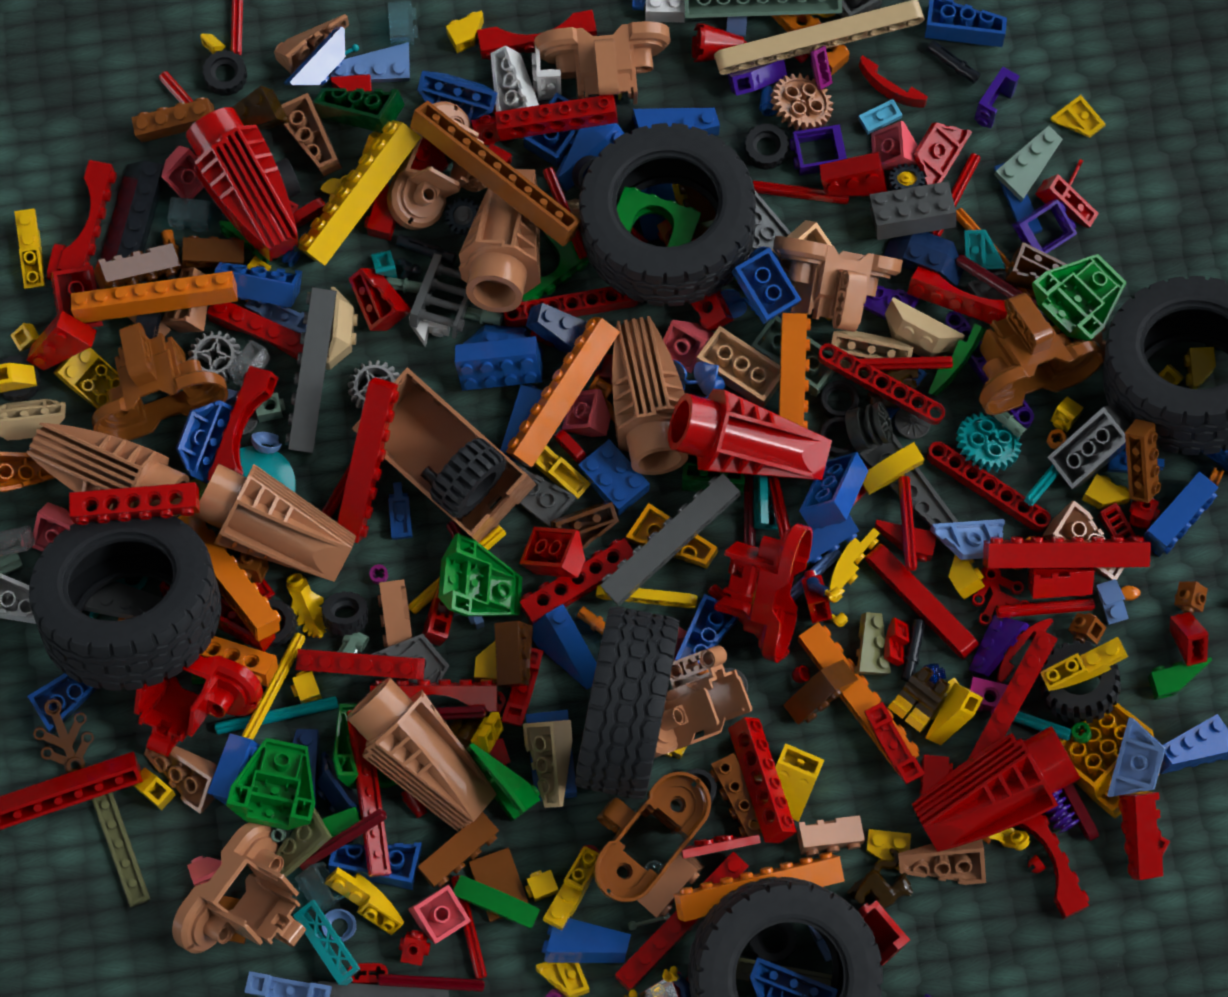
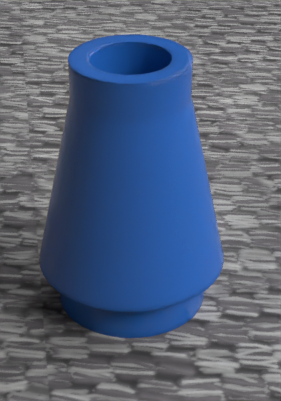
M765 86L760 89L759 110L764 116H773L777 111L772 110L775 104L770 103L772 100V87Z

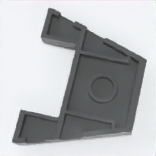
M423 634L371 654L425 658L424 679H429L430 683H438V680L442 679L449 667V664ZM419 679L408 680L410 683H417V680Z

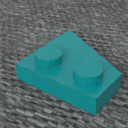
M986 229L965 230V253L967 258L986 270L1006 269V265Z

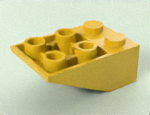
M88 348L64 360L53 372L62 382L96 409L109 401L107 393L110 389L120 386L118 372L92 348Z
M785 743L775 768L781 781L793 820L799 822L823 766L824 759Z

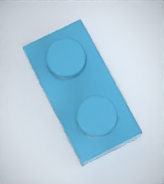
M894 99L859 115L858 119L868 135L901 119L903 115Z

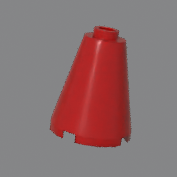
M697 23L694 31H697V35L692 37V58H695L694 62L697 63L715 60L714 54L717 51L747 43V41H744L743 36L703 23Z

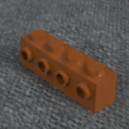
M201 97L196 98L194 102H180L170 108L161 107L151 113L141 112L131 118L135 136L143 143L186 132L197 120L215 110L214 105L208 98Z
M1135 419L1125 432L1129 497L1133 500L1149 503L1155 494L1159 493L1161 487L1158 478L1160 467L1157 462L1159 451L1156 447L1158 435L1155 432V423Z
M732 753L712 763L709 773L721 788L718 791L722 800H727L730 806L728 811L733 820L737 819L740 825L738 827L740 835L763 836L740 764L735 754Z
M482 812L474 822L463 827L421 863L417 870L433 889L437 885L441 888L450 880L448 876L452 872L457 874L466 866L464 864L469 858L473 860L482 852L480 850L481 847L485 844L490 846L498 839L496 835L499 830Z

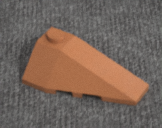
M346 14L295 35L285 42L279 43L274 51L276 60L292 74L335 27L342 26L345 29L349 26L348 16Z
M1071 501L1052 519L1043 537L1051 540V537L1059 536L1064 537V540H1071L1072 536L1084 537V540H1091L1092 536L1104 537V533L1101 528L1098 529L1092 520V515L1077 502ZM1125 567L1093 568L1106 578L1117 580Z
M175 746L167 757L147 748L145 749L144 755L159 773H164L169 780L168 784L178 790L182 795L180 797L181 800L198 813H203L215 799L207 792L218 765L178 746Z
M982 839L937 852L932 843L898 853L901 874L906 873L907 875L924 878L926 876L937 877L940 881H946V879L954 880L958 884L963 885L986 883Z

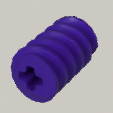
M1062 789L1053 793L1058 806L1045 812V815H1052L1049 819L1050 823L1057 822L1053 829L1060 830L1058 834L1069 830L1079 822V819H1071L1075 812H1067L1071 805H1063L1067 798H1059Z

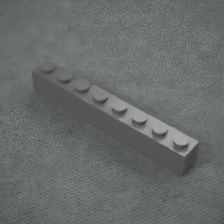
M312 287V292H307L306 304H310L309 312L304 313L303 324H307L306 332L301 333L300 344H303L304 347L303 353H298L297 364L301 365L300 373L296 372L294 384L298 385L297 393L292 394L291 405H295L294 413L289 414L288 425H292L291 433L286 434L285 445H289L288 450L313 453L337 291Z
M724 474L713 477L708 483L710 486L704 491L702 489L693 496L694 500L689 505L685 503L678 510L679 514L675 518L670 517L663 524V529L659 532H653L648 537V542L644 546L639 545L632 552L633 556L628 561L626 559L621 561L617 566L618 570L613 574L609 573L602 579V584L600 585L602 590L617 606L626 601L740 496V491Z

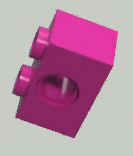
M973 677L969 689L983 697L977 711L987 710L993 714L1008 685ZM991 694L995 701H986L984 695Z

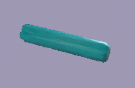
M1053 464L1026 495L1024 502L1029 506H1033L1059 475V471Z
M1018 711L1013 720L1014 723L1040 732L1052 726L1058 738L1067 741L1072 736L1070 728Z

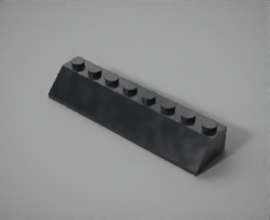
M144 160L127 164L100 259L105 258L106 262H108L117 255H122L123 258H126L135 251H142L144 254L164 179L161 177L164 168L163 164ZM95 277L97 290H99L100 288Z

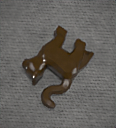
M918 369L882 371L914 390L917 389V383L914 379L918 378ZM859 371V372H858L859 377L863 378V377H862V374H861V371ZM894 391V395L897 398L904 397L903 391ZM867 393L868 398L865 401L871 405L876 402H882L886 408H900L875 393ZM919 400L912 401V405L915 408L919 407Z
M895 848L889 849L893 857L892 860H879L874 863L865 877L855 882L847 891V894L853 900L856 899L860 905L865 902V897L869 894L884 909L893 905L899 897L912 895L913 890L911 883L906 878V873L896 878L892 886L880 874L882 868L892 869L899 865V851Z

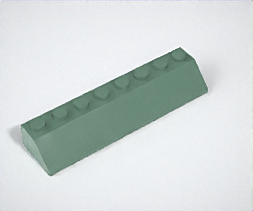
M684 0L685 18L842 13V0Z

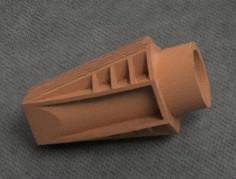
M516 169L538 187L535 170ZM489 188L484 195L459 253L461 279L467 283L466 294L474 305L490 312L512 311L521 304L524 294L541 283L540 228Z
M647 316V319L640 317L630 321L624 320L622 325H620V321H617L616 329L620 333L614 340L612 383L618 449L629 452L632 469L637 473L658 475L674 471L683 466L688 460V454L672 450L668 442L669 425L673 411L679 399L685 394L678 372L650 316Z
M40 422L39 425L43 427L41 429L37 428V434L33 437V441L29 446L30 451L27 450L26 452L41 467L74 492L190 483V478L187 474L168 466L169 457L125 439L73 426ZM181 498L174 499L172 504L180 503ZM154 500L151 506H157L160 500ZM133 502L130 505V508L137 507L139 505V502ZM113 503L109 509H116L118 503Z
M218 464L199 501L200 513H194L193 515L220 529L213 544L335 582L356 539L353 533L255 464H253L247 477Z
M389 677L368 693L347 716L346 719L367 740L365 744L367 747L364 749L362 757L456 831L474 822L497 795L478 765L456 738L423 690L409 698Z

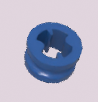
M294 248L292 251L286 252L282 258V262L288 263L289 267H293L297 263L301 254L299 251L295 252Z

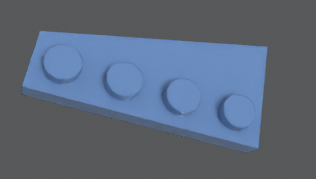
M409 42L343 59L341 67L335 72H331V77L370 74L372 83L410 81Z

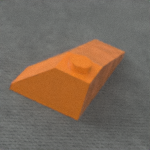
M0 452V492H8L55 479L54 476L41 467L27 453Z

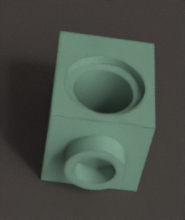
M277 392L273 393L272 397L256 409L259 423L283 418L282 411L286 410L283 398L279 399ZM269 404L275 405V408L272 410L265 409Z

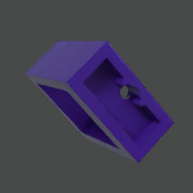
M840 124L794 131L792 139H789L790 150L795 153V157H793L794 169H798L799 176L819 173L821 164L847 159ZM832 139L835 160L810 164L803 163L799 143Z
M1058 199L1050 200L1012 225L1021 242L1046 254L1077 234L1074 222L1068 218L1065 213L1066 208L1064 204ZM1050 209L1063 234L1041 247L1027 223Z

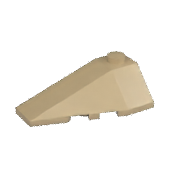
M571 720L524 723L525 747L527 752L530 751L533 759L531 766L533 770H536L539 778L537 785L544 807H563L573 742Z

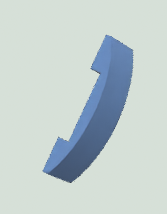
M251 299L245 305L251 312L300 334L306 332L307 324H303L304 312L299 313L290 308H281L271 303L261 304Z
M249 971L245 993L259 997H330L332 986L272 977L271 975Z

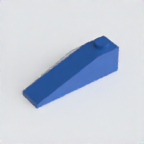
M617 123L581 128L576 137L572 138L568 155L564 156L556 173L559 184L565 191L574 186L572 171L578 160L589 155L598 157L599 153L608 144H613L616 138L625 134ZM588 166L584 171L583 177L587 174V170L590 166Z
M562 604L543 615L532 625V639L538 649L543 650L557 665H560L572 678L588 690L592 688L597 663L574 621Z

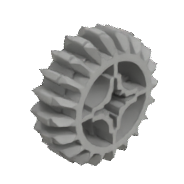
M210 331V336H206L203 333L202 340L196 337L197 344L190 345L192 350L188 351V356L190 357L188 360H204V362L209 363L210 369L207 370L202 367V370L219 374L226 382H228L227 376L234 378L235 374L233 371L239 372L240 368L238 365L242 364L240 357L243 356L242 351H239L240 345L235 344L236 339H229L228 333L222 337L221 331H218L217 335ZM221 345L231 351V356L221 352ZM218 354L219 358L216 357V360L212 361V357L214 358ZM226 365V366L223 367L222 369H219V370H218V368H219L220 366Z
M369 360V366L361 363V370L354 369L356 375H350V380L352 381L348 382V387L351 388L348 390V394L352 396L351 401L356 402L357 408L364 405L368 383L375 378L373 374L383 375L379 379L392 383L400 376L398 372H394L393 366L388 368V363L386 362L380 366L379 360L376 361V365H372V362ZM366 378L367 384L359 391L361 382Z

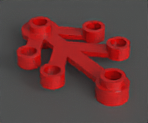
M984 567L981 570L984 576L981 580L985 587L973 595L972 604L976 607L982 606L985 601L984 595L989 587L993 594L985 611L979 616V623L981 625L987 626L990 624L996 606L1029 603L1027 600L1019 601L1001 592L999 585L1011 589L1013 594L1019 595L1024 589L1022 582H1013L1002 577L998 568ZM988 572L994 573V577H993V578L988 577L987 573H988ZM1014 585H1019L1021 590L1016 591ZM980 597L982 599V602L977 603L975 601V598ZM987 616L989 621L984 622L981 617Z

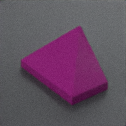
M821 46L810 52L811 67L818 90L833 84L826 46Z

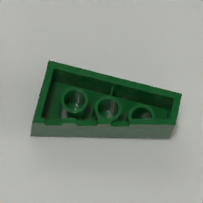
M322 88L313 102L322 119L383 133L382 129L387 122L396 120L405 105L398 89H391V92H383L382 89L364 91V89L356 88L354 91H347L346 88Z

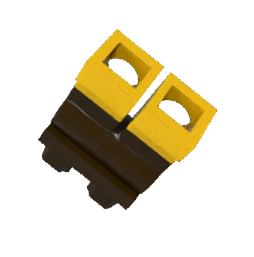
M927 666L911 676L895 700L888 706L890 710L902 719L908 715L905 721L919 732L926 728L943 700L947 697L948 694L946 692L950 685L941 678L936 684L932 683L929 679L934 672Z
M491 712L485 718L447 721V725L465 749L474 743L486 753L491 752L496 740L503 731L499 712Z

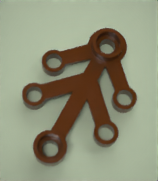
M56 698L48 699L44 704V709L48 715L52 716L59 737L46 732L41 726L34 729L33 735L37 740H45L63 748L66 756L53 752L50 746H44L40 752L42 758L46 760L51 759L63 764L67 773L85 768L83 756L89 744L94 740L92 732L84 731L81 734L82 742L76 753L72 747L81 726L87 720L85 713L79 711L74 714V722L67 734L60 715L62 709L60 701ZM50 703L57 705L54 710L49 709L48 706ZM78 715H83L84 720L78 722L76 720V717ZM38 730H42L44 734L43 736L38 737L36 736V732ZM84 735H91V739L85 741L83 739ZM49 749L51 754L44 756L43 751ZM77 761L79 764L76 768H72L70 766L71 762Z

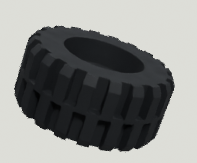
M475 438L471 442L466 443L464 447L460 448L451 457L450 461L445 464L442 471L437 475L430 490L432 500L452 517L461 518L467 515L468 512L472 511L482 502L501 478L507 464L505 457L482 438Z
M1073 641L1074 644L1071 645L1064 643L1061 645V649L1055 648L1051 651L1052 656H1048L1041 671L1077 653L1082 655L1100 645L1092 646V642L1085 641V644H1080V641ZM1118 664L1111 665V670L1098 675L1097 677L1100 679L1099 685L1090 693L1083 695L1071 694L1063 688L1049 691L1040 673V690L1045 706L1048 710L1052 709V714L1055 717L1062 716V721L1067 723L1072 720L1074 724L1081 721H1086L1089 724L1093 723L1095 718L1101 720L1104 718V713L1109 714L1113 710V705H1117L1119 700L1121 682Z

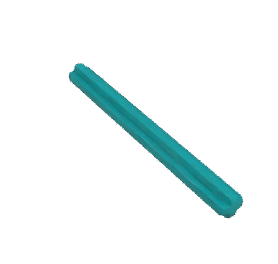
M334 696L267 712L261 725L338 708V701ZM252 715L215 723V731L219 735L245 729Z

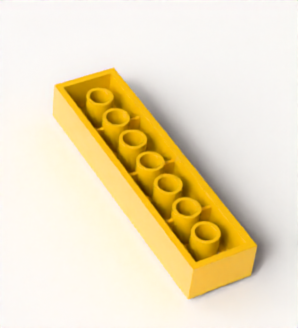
M392 120L385 124L381 136L373 140L369 152L361 156L357 168L349 172L345 184L337 188L333 200L325 204L321 216L313 220L309 232L303 234L299 239V247L297 248L315 262L324 266L328 263L421 137L403 122Z

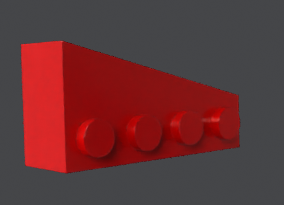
M1143 791L1119 795L1118 808L1123 818L1121 828L1126 839L1124 848L1129 859L1127 868L1131 879L1145 880L1162 877V849L1158 847V842L1162 838L1161 830L1157 827L1160 809H1156V800H1160L1159 792Z

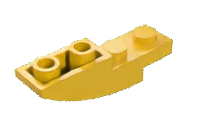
M33 208L14 211L24 289L45 286L44 264L36 210Z
M875 528L861 542L854 538L847 545L833 569L828 586L830 591L838 587L841 589L842 595L845 592L843 587L847 583L851 585L858 577L856 573L859 567L854 563L858 565L866 556L863 554L867 548L872 550L879 542L876 538L880 533Z
M1116 637L1082 655L1077 653L1040 673L1048 690H1057L1101 675L1111 670V665L1127 658L1128 655L1120 639Z
M586 846L582 848L566 875L564 884L544 915V922L563 930L570 916L572 917L594 877V863L599 854L598 852Z
M337 867L326 878L324 884L358 905V914L390 935L394 934L404 924L400 914L387 897L359 873L351 876Z

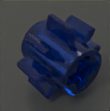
M938 663L923 666V668L927 666L934 672L929 679L932 683L936 684L940 678L946 679L945 669L943 667L939 668Z

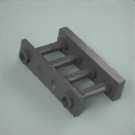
M434 253L410 312L409 326L417 328L419 322L423 320L453 327L452 338L456 339L458 332H462L465 320L463 319L470 300L467 297L466 289L438 281V275L441 276L443 274L461 279V274L459 270L448 268L441 264L442 255ZM437 289L463 296L464 298L462 303L458 304L432 297L431 292ZM431 304L458 313L455 319L426 312L425 307Z

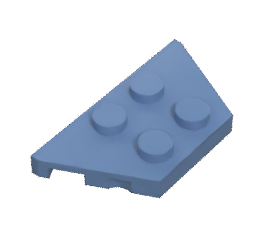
M1005 520L932 524L930 530L959 559L983 558L984 540H990V537L1003 538L1002 531Z
M1131 717L1128 718L1108 790V797L1155 790L1166 748Z

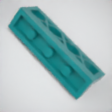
M753 475L754 529L777 531L778 525L773 504L768 507V495L770 496L768 478L764 475ZM769 515L772 517L773 524H769Z
M311 900L293 916L296 921L306 928L305 935L338 985L347 986L353 981L351 976L358 972L360 967L316 901ZM312 907L316 912L315 922L307 912ZM319 925H322V926H325V927H326V929H327V937H326V938L324 937V935H323L322 932L320 931ZM330 942L338 945V956L330 946ZM348 960L352 969L347 972L341 961Z

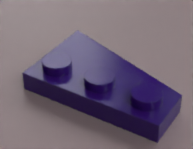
M877 286L876 297L866 296L863 309L886 320L885 312L893 297L913 308L916 307L920 298L911 296L904 292V290L886 289L884 286Z
M994 615L968 670L974 674L989 677L1003 660L1004 652L1010 645H1015L1018 641L1016 639L1022 630L1026 631L1029 625L1023 621L1006 617L999 618L997 615Z

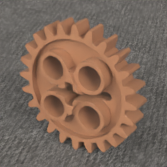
M799 73L797 78L794 74H791L790 77L784 76L783 80L779 79L771 93L772 100L770 103L775 104L772 110L778 111L776 117L782 116L781 122L787 121L788 127L795 125L796 131L799 127L802 130L824 127L833 112L831 108L833 102L829 101L832 96L826 95L828 89L818 90L815 78L810 81L809 75L805 79L802 78L801 73Z

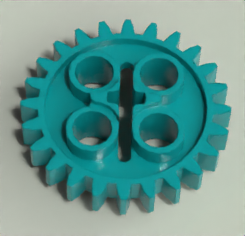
M982 412L978 416L974 413L971 417L967 416L960 424L956 432L958 436L955 439L959 442L957 448H962L960 454L967 455L965 460H972V466L979 464V470L986 467L987 472H990L991 468L995 472H998L1000 468L1003 471L1007 467L1010 468L1016 462L1021 452L1019 448L1022 443L1018 442L1020 437L1016 438L1010 430L1002 427L1003 424L999 420L991 417L989 414L984 416Z

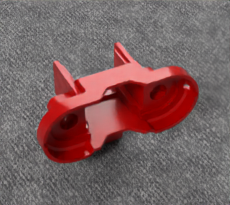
M799 523L785 531L780 540L764 536L759 548L741 542H735L727 548L724 555L731 559L728 570L731 577L729 587H725L723 592L731 594V596H724L714 605V610L745 619L743 630L759 635L758 644L763 658L775 663H779L783 659L794 633L798 607L790 595L794 576L806 569L812 547V528Z
M199 655V658L188 668L183 667V670L206 679L199 695L181 688L177 677L170 679L165 677L161 683L149 687L147 684H144L143 688L136 689L134 714L139 715L141 712L139 724L142 725L144 723L152 727V734L148 739L146 748L167 757L179 740L183 742L187 735L192 737L208 714L217 718L224 717L226 713L234 716L251 714L263 697L262 685L256 675L244 665L223 656L217 655L205 658Z

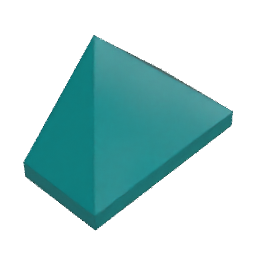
M390 250L371 254L376 274L397 278Z

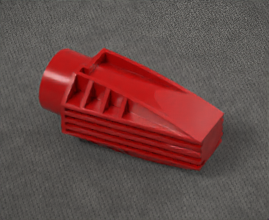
M232 107L217 109L197 120L186 132V138L198 157L195 161L194 172L222 213L245 239L270 262L273 258H278L286 254V252L292 251L294 246L296 248L299 247L297 228L286 188L275 160L257 125L244 126L237 112Z
M714 388L708 398L688 393L684 394L675 406L668 432L670 448L696 456L698 470L822 480L832 440L729 391Z
M1050 726L1024 741L1022 738L1016 740L1013 733L998 740L938 781L913 802L912 806L937 852L997 834L1058 806V803L1053 793L1081 778L1056 732Z

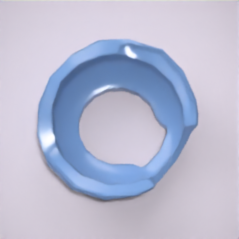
M256 432L251 435L253 447L261 453H275L282 445L278 441L279 436L273 433ZM261 444L273 445L275 447H265Z
M333 909L325 915L331 925L336 919H344L347 922L348 929L340 937L343 942L354 935L356 920L349 911ZM321 925V929L327 937V929Z

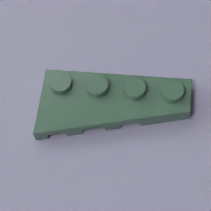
M1050 126L1046 127L997 169L994 175L1022 202L1063 139Z

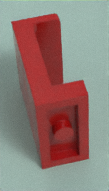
M877 900L870 906L866 903L858 910L865 923L868 924L873 932L875 943L878 944L880 950V965L883 966L910 939Z

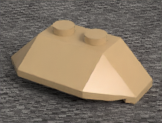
M331 287V290L337 291L326 361L327 370L332 369L352 352V345H356L357 340L354 326H358V314H355L354 307L335 287Z
M894 297L885 312L891 337L914 347L913 353L921 357H941L953 353L958 341L963 340L965 336Z
M834 331L831 344L858 359L912 357L914 348L893 338L859 331ZM847 360L840 362L841 367L845 369L851 367L850 362ZM861 371L862 376H869L867 371Z
M40 399L0 405V437L7 441L33 438L37 434V428L41 429L43 427L39 425L40 422L60 424L65 419L66 403L51 399Z

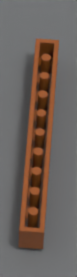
M428 100L414 110L410 127L560 245L565 246L576 236L581 220Z

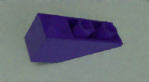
M784 60L727 75L731 92L738 96L773 84L787 76Z

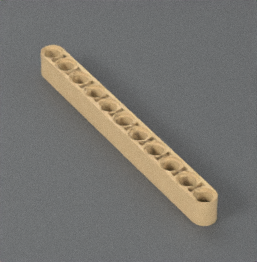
M911 0L717 51L714 57L719 73L725 75L807 54L821 46H826L827 49L912 27L922 23L925 19L919 1Z

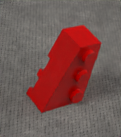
M878 152L820 165L821 182L825 195L869 196V194L887 192L886 178Z
M360 268L348 278L370 331H387L411 312V308L383 275L376 274L375 269Z
M62 310L33 342L26 361L42 370H46L91 348L97 330Z
M1029 568L1028 587L1032 599L1092 595L1094 568Z

